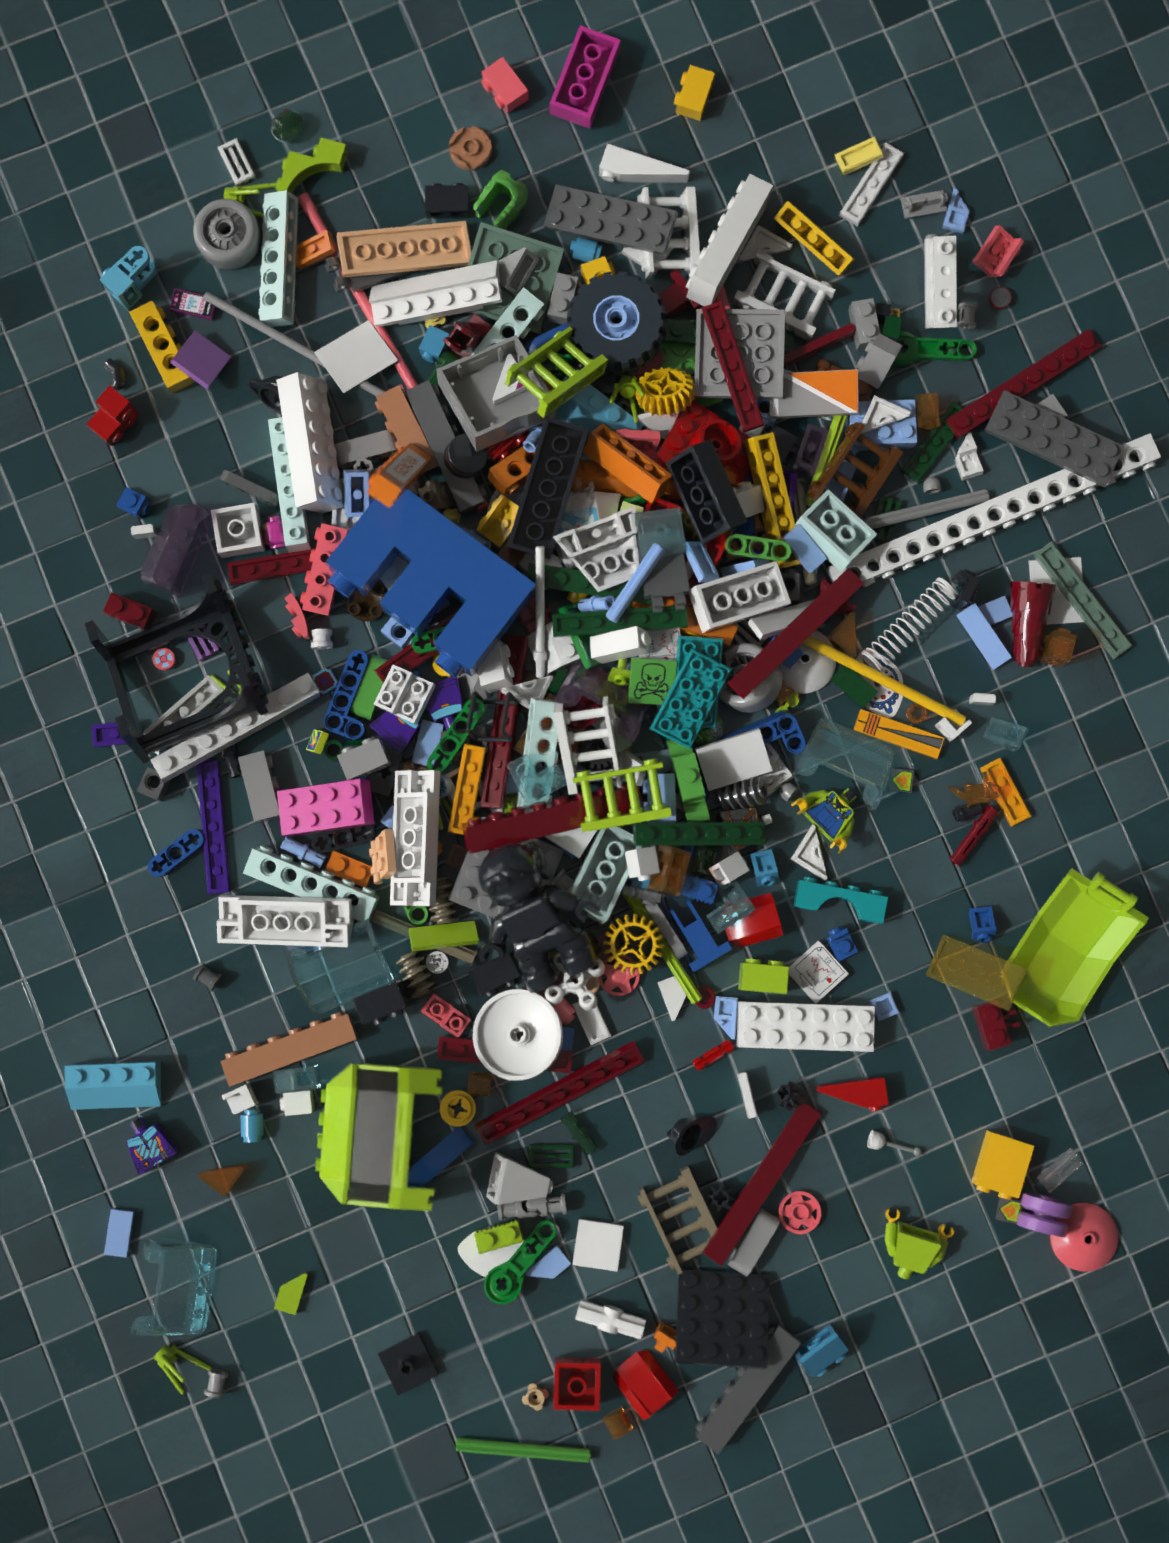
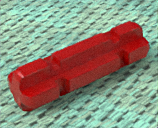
M725 1040L721 1043V1046L717 1045L702 1054L701 1058L699 1056L692 1061L696 1070L700 1071L706 1067L705 1065H710L722 1058L725 1053L732 1052L734 1046L730 1040Z

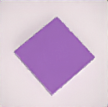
M194 330L170 363L208 389L231 356Z

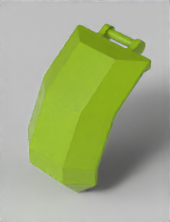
M1071 868L1039 910L1002 970L1012 1003L1049 1027L1080 1021L1086 1006L1113 963L1138 931L1146 925L1149 917L1133 908L1138 897L1132 893L1128 894L1106 880L1105 876L1100 872L1090 880Z

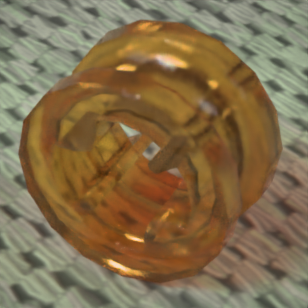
M914 703L908 707L906 717L911 723H921L927 717V709ZM914 708L922 711L919 719H915L916 716L912 717L911 715Z

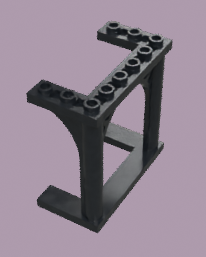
M211 573L202 576L205 583V592L201 600L189 611L111 644L93 620L85 623L91 644L106 661L123 715L115 718L121 738L143 764L151 760L150 754L254 711H258L260 716L269 713L266 706L269 700L265 691L260 686L263 684L258 672L255 673L253 667L256 666L253 656L248 654L246 650L249 648L246 637L240 634V630H243L239 618H235L233 614L236 612L234 603L229 599L226 590H223L220 580H215ZM217 624H223L222 632L217 636H213V628ZM205 628L206 631L201 632L200 629ZM187 637L208 639L221 647L228 658L230 672L227 686L218 700L197 714L143 735L120 663ZM226 637L228 642L223 643V638ZM241 685L239 694L232 692L233 686ZM227 697H231L233 700H235L231 701L230 699L227 703H225Z

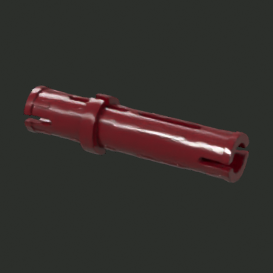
M988 805L980 818L972 823V829L949 860L961 867L981 837L989 832L988 828L1000 813Z

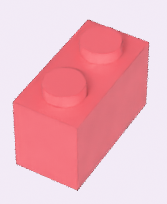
M503 57L482 71L483 80L481 83L487 92H492L497 106L500 109L504 108L507 114L529 99L527 88Z

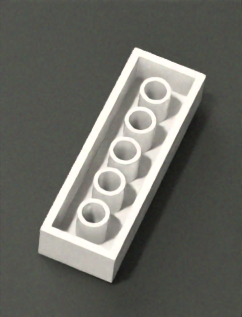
M749 174L746 181L742 180L736 191V197L731 198L727 207V213L722 214L718 222L719 227L717 231L713 230L708 241L709 245L707 248H703L699 256L700 261L697 265L694 264L689 274L690 278L686 285V288L689 290L686 298L702 306L713 304L766 208L773 188L772 184L752 174Z
M299 372L278 379L277 385L296 508L326 513L344 507L325 380Z
M738 1001L736 1046L745 1048L874 1052L875 1006Z

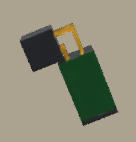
M877 303L876 314L878 324H884L882 335L899 343L902 329L900 309L891 308V304Z

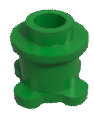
M557 353L570 366L574 364V356ZM553 364L550 373L557 379L564 380L567 374L557 365Z

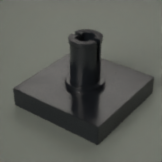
M419 1332L378 1353V1357L398 1396L439 1375Z

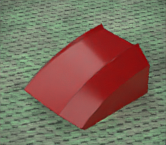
M771 892L724 906L721 915L728 941L736 948L783 936L782 926Z
M649 1350L634 1353L616 1368L613 1380L643 1420L651 1417L652 1414L671 1400L679 1391L677 1385Z

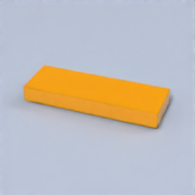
M1001 757L980 768L1010 827L1031 817Z

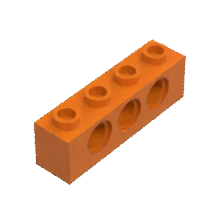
M521 447L489 469L488 480L500 494L505 497L509 494L512 496L526 483L531 463L528 460H533L535 451L530 453ZM516 471V472H518L520 475H519V476H514V475H512L510 472Z

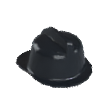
M708 1115L696 1120L682 1118L667 1132V1136L675 1145V1152L679 1156H684L704 1145L714 1136L717 1130V1121L714 1117Z

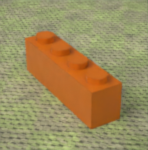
M602 424L590 433L583 451L584 454L651 504L664 495L672 474L606 425Z

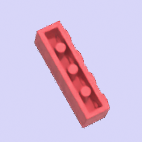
M321 523V528H316L314 540H317L316 549L312 548L309 561L313 563L311 571L307 570L305 576V583L308 585L306 592H302L300 598V605H303L302 610L330 616L336 589L327 582L333 573L330 572L326 561L348 534V529Z

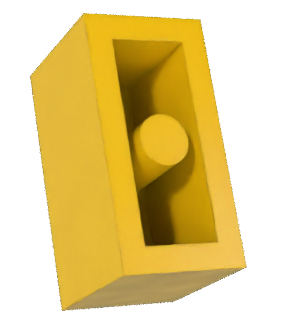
M690 65L688 73L684 72L680 82V85H683L682 91H677L674 99V105H677L676 114L698 121L701 120L714 82V72Z

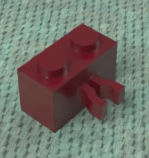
M997 1000L971 1006L985 1050L990 1051L1011 1045L1006 1027L1015 1028L1021 1025L1018 1021L1011 1023L1004 1022V1020L1009 1019L1013 1014H1017L1016 1009L1009 1010L1002 1015Z

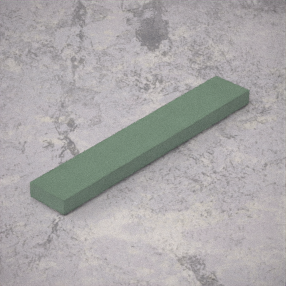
M1052 541L1033 555L1112 659H1115L1132 646Z

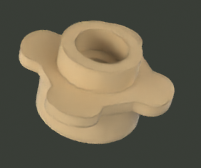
M531 1383L528 1385L527 1394L522 1397V1402L538 1411L543 1408L544 1399L548 1398L549 1393L546 1389H540L535 1383Z

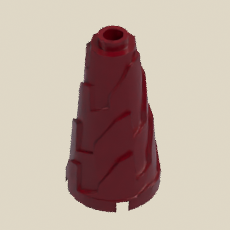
M1011 581L1010 612H1012V633H1014L1013 656L1015 657V662H1019L1018 666L1032 667V663H1036V659L1039 658L1042 636L1045 635L1047 618L1051 612L1053 595L1056 588L1055 584Z

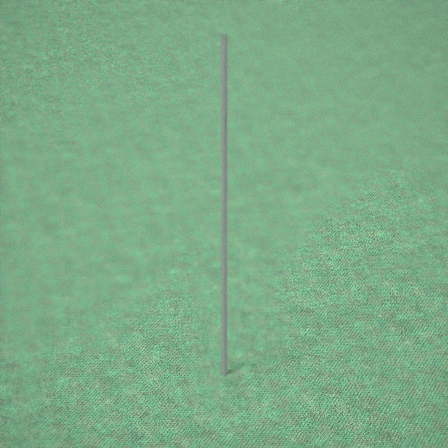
M207 291L204 294V300L323 366L313 350ZM366 380L357 385L375 396L385 392ZM487 453V459L497 464ZM512 471V472H511V473H513V474H515V475H517V476L520 475V474H519L518 472H516V471Z

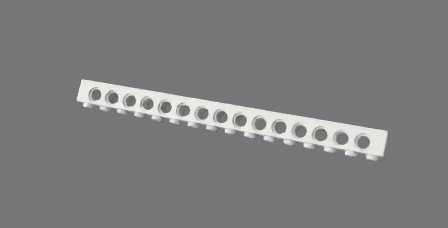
M1151 433L1123 444L1124 448L1116 463L1118 471L1113 470L1105 487L1115 483L1116 478L1123 476L1126 479L1135 475V470L1143 468L1145 471L1156 466L1155 462L1161 458V455ZM1130 454L1136 455L1138 462H1133L1130 459ZM1063 469L863 552L844 571L848 568L855 570L858 573V578L864 582L862 586L867 587L875 583L874 579L882 576L883 579L893 576L897 569L903 568L904 571L914 567V562L921 559L923 562H927L935 558V554L943 551V554L955 550V545L960 543L968 545L976 541L975 537L983 534V537H987L995 533V529L1003 526L1004 529L1016 524L1015 520L1022 517L1024 521L1036 516L1035 512L1043 509L1044 512L1055 508V504L1063 501L1066 504L1075 500V495L1083 493L1084 496L1096 491L1095 487L1099 485ZM1069 479H1075L1078 482V487L1071 486ZM1049 487H1055L1058 490V496L1052 495ZM1029 496H1036L1038 504L1031 503ZM1009 504L1017 505L1018 512H1012ZM989 512H995L999 517L998 521L990 519ZM969 520L976 521L979 528L972 529L969 526ZM950 528L958 531L959 536L957 538L950 536ZM929 537L937 538L938 546H932L929 543ZM915 545L919 553L911 554L908 546ZM888 554H896L899 561L897 563L891 562L888 559ZM868 563H877L878 571H871L868 568ZM834 565L826 570L831 584L842 574Z

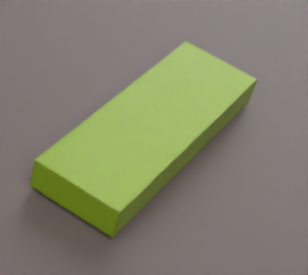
M475 921L409 928L408 931L412 952L472 945L479 942Z

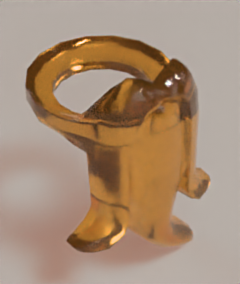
M987 772L982 773V784L968 785L964 782L965 792L952 786L948 787L958 798L968 800V809L973 804L986 803L999 798L997 793L998 787L988 781Z

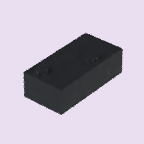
M711 439L690 446L665 463L669 473L672 474V480L702 544L719 539L748 522Z
M403 980L392 982L353 998L363 1025L370 1022L377 1025L387 1021L386 1016L396 1017L404 1013L403 1009L414 1005Z

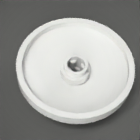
M507 990L492 997L479 1011L473 1027V1044L479 1060L490 1072L508 1080H528L539 1076L554 1063L562 1046L563 1029L557 1011L544 997L537 993H530L528 990ZM518 1032H523L521 1040L517 1038Z

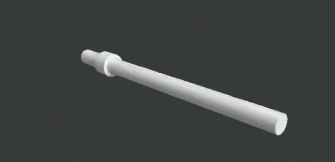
M536 546V650H534V660L536 661V677L538 678L545 677V661L547 660V650H545L544 546Z

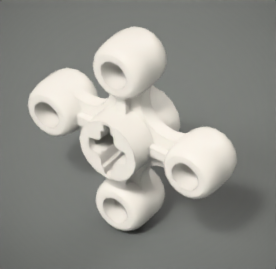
M559 952L556 953L553 961L558 970L564 974V979L561 984L551 985L546 989L545 997L547 1001L551 1004H559L567 993H573L579 996L580 1006L584 1010H593L597 1006V998L593 992L587 990L586 983L590 978L600 977L604 974L605 966L603 961L598 959L588 970L578 975L570 976L563 965L559 963L562 955ZM594 966H599L598 969H593ZM575 978L578 981V983L575 984L574 982H572V979ZM553 993H557L555 997H551ZM587 999H592L590 1003H585Z

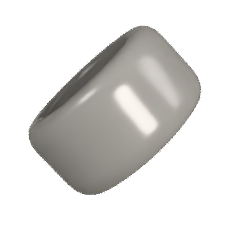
M233 199L215 200L203 207L194 221L193 235L195 243L202 256L215 267L228 270L243 267L254 259L260 249V226L253 212L239 201ZM226 230H231L228 234H222Z
M753 643L736 644L724 651L726 666L732 670L719 693V698L724 703L738 711L747 713L757 712L768 707L777 698L783 682L782 669L779 665L744 700L728 685L729 681L764 649Z

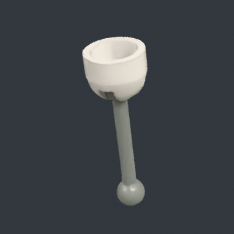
M872 1130L869 1134L868 1148L878 1150L886 1145L912 1152L915 1156L922 1154V1150L919 1147L910 1148L886 1141L884 1135L880 1132Z

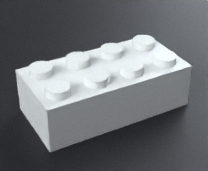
M777 561L697 585L690 589L689 592L702 634L782 609L791 604Z

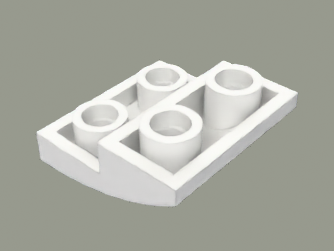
M392 665L374 705L417 725L436 685L405 669Z

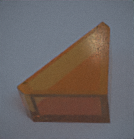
M850 612L827 638L841 652L853 658L857 656L855 612Z
M247 1164L201 1171L198 1173V1178L225 1197L246 1171Z

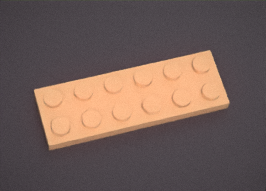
M466 221L337 233L344 278L468 266L471 256Z

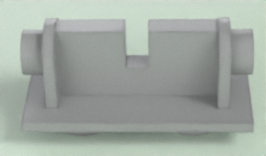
M941 190L901 197L904 219L947 212V193Z

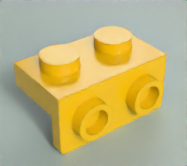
M501 494L499 498L494 500L487 515L480 520L476 531L502 549L510 538L519 506Z

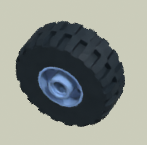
M619 271L618 274L611 275V272L603 273V277L597 278L595 276L589 279L590 283L587 286L583 284L578 289V295L573 296L570 302V310L567 312V328L569 326L573 328L570 342L587 357L596 359L602 354L608 359L604 372L605 375L608 372H614L615 376H623L622 372L629 371L632 374L637 372L638 367H646L650 364V359L656 357L660 352V346L665 340L666 311L662 305L659 293L653 291V286L649 282H641V277L635 274L632 277L627 276V272Z

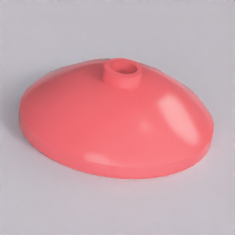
M1085 1202L1071 1204L1073 1205L1071 1217H1055V1219L1065 1222L1069 1227L1066 1237L1050 1235L1052 1249L1056 1257L1071 1269L1084 1272L1097 1270L1106 1265L1116 1252L1118 1246L1116 1224L1112 1217L1097 1205ZM1087 1235L1091 1236L1089 1243H1085L1084 1240Z

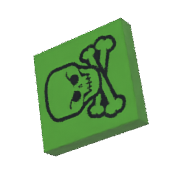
M631 657L628 703L662 705L676 678L677 661Z

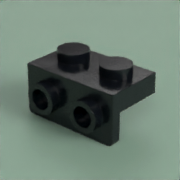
M964 569V571L959 570L951 579V582L962 587L958 598L955 599L952 607L961 610L964 606L968 607L978 593L975 588L980 579L976 578V574L967 569Z

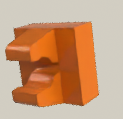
M661 1321L655 1331L654 1338L657 1339V1344L654 1348L662 1353L667 1346L672 1350L675 1348L676 1330Z

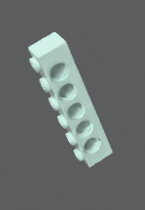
M286 190L264 194L259 317L261 322L270 327L294 324L298 197Z
M523 287L471 356L507 339L502 335V331L505 328L513 329L518 338L524 339L531 330L528 327L533 320L537 322L543 315L544 311L542 308L544 303ZM520 310L525 311L528 315L527 320L519 321L515 316L516 312Z
M283 418L268 419L285 547L289 553L311 550L306 510L296 508Z
M531 698L517 807L523 806L525 809L533 807L532 804L536 802H552L550 790L551 786H554L555 783L553 767L558 761L556 744L559 742L553 711L554 704H560L558 701ZM546 717H549V726L547 728H542V720ZM541 740L547 741V747L544 750L538 749V744ZM544 762V769L541 772H536L535 767L537 763ZM536 784H541V791L538 794H533V787Z
M260 845V848H252L243 874L300 897L349 899L350 894H355L359 902L357 905L351 904L352 918L366 924L371 921L380 896L375 895L376 891L367 887H363V889L355 887V883L348 879L338 880L334 878V874L325 870H322V872L313 869L314 866L309 863H296L293 861V857L281 853L279 856L272 853L273 849L267 846ZM269 860L276 864L274 872L269 871L267 868ZM289 869L295 870L297 874L295 880L288 878L287 872ZM309 877L316 879L317 887L315 889L309 887ZM332 885L337 888L338 895L336 897H332L328 893L329 886Z

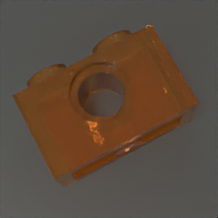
M1058 628V630L1048 634L1044 639L1039 662L1057 667H1062L1069 663L1072 658L1077 635H1073L1070 630Z
M659 846L657 859L660 873L651 874L652 879L649 881L648 889L666 895L680 896L691 852L673 846Z

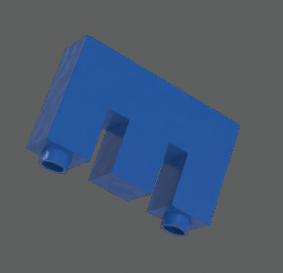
M407 490L390 508L375 498L326 561L330 572L333 573L327 582L347 598L355 590L366 597L397 556L407 562L409 565L380 601V605L385 613L417 637L424 631L450 595L462 603L463 606L434 642L436 651L440 653L435 663L454 678H457L462 670L471 677L536 593V584L410 490Z

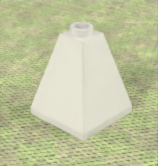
M494 1153L486 1197L491 1202L499 1205L547 1197V1194H551L553 1181L550 1178L501 1153Z

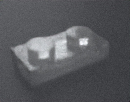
M1070 1148L1062 1153L1053 1164L1045 1168L1037 1178L1042 1186L1051 1193L1083 1163L1077 1153Z

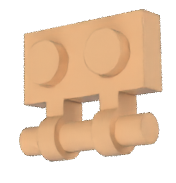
M384 829L376 837V840L371 841L369 856L372 858L371 876L374 878V884H382L383 879H389L396 872L393 829Z

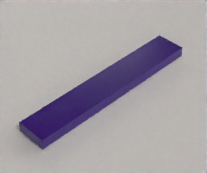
M203 761L196 766L202 835L204 837L208 894L231 892L220 761Z

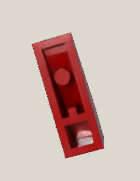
M884 1077L815 1086L816 1091L869 1108L870 1111L883 1110V1106L888 1105Z

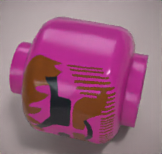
M280 516L268 517V522L261 525L264 544L269 545L270 549L285 547Z

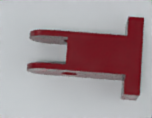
M675 270L670 274L673 285L659 294L662 299V305L665 307L666 319H674L689 307L697 315V309H701L702 305L686 298L689 290L686 288L687 282L680 272Z
M474 313L469 322L456 321L454 323L455 329L443 341L451 347L450 350L461 358L471 356L493 326L480 315Z

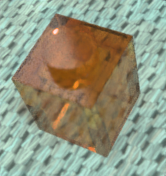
M939 393L916 394L918 428L933 429L936 426H941Z

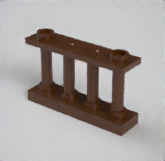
M855 422L847 428L845 432L846 437L818 480L810 485L807 497L817 501L827 491L825 487L833 478L855 493L856 498L852 504L843 503L861 518L900 459L903 451L894 446L884 449L861 433L865 427L864 424ZM856 440L880 456L879 459L881 460L876 467H871L849 452ZM844 459L867 474L868 480L864 486H859L837 471Z

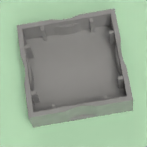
M517 335L491 345L475 355L463 357L436 369L438 385L476 452L544 423L545 418L537 413L540 404L539 399L529 390H525L496 405L493 404L492 398L507 355L511 354L517 364L529 356ZM531 370L526 374L544 392H550L536 371ZM556 410L547 416L551 418L557 417Z

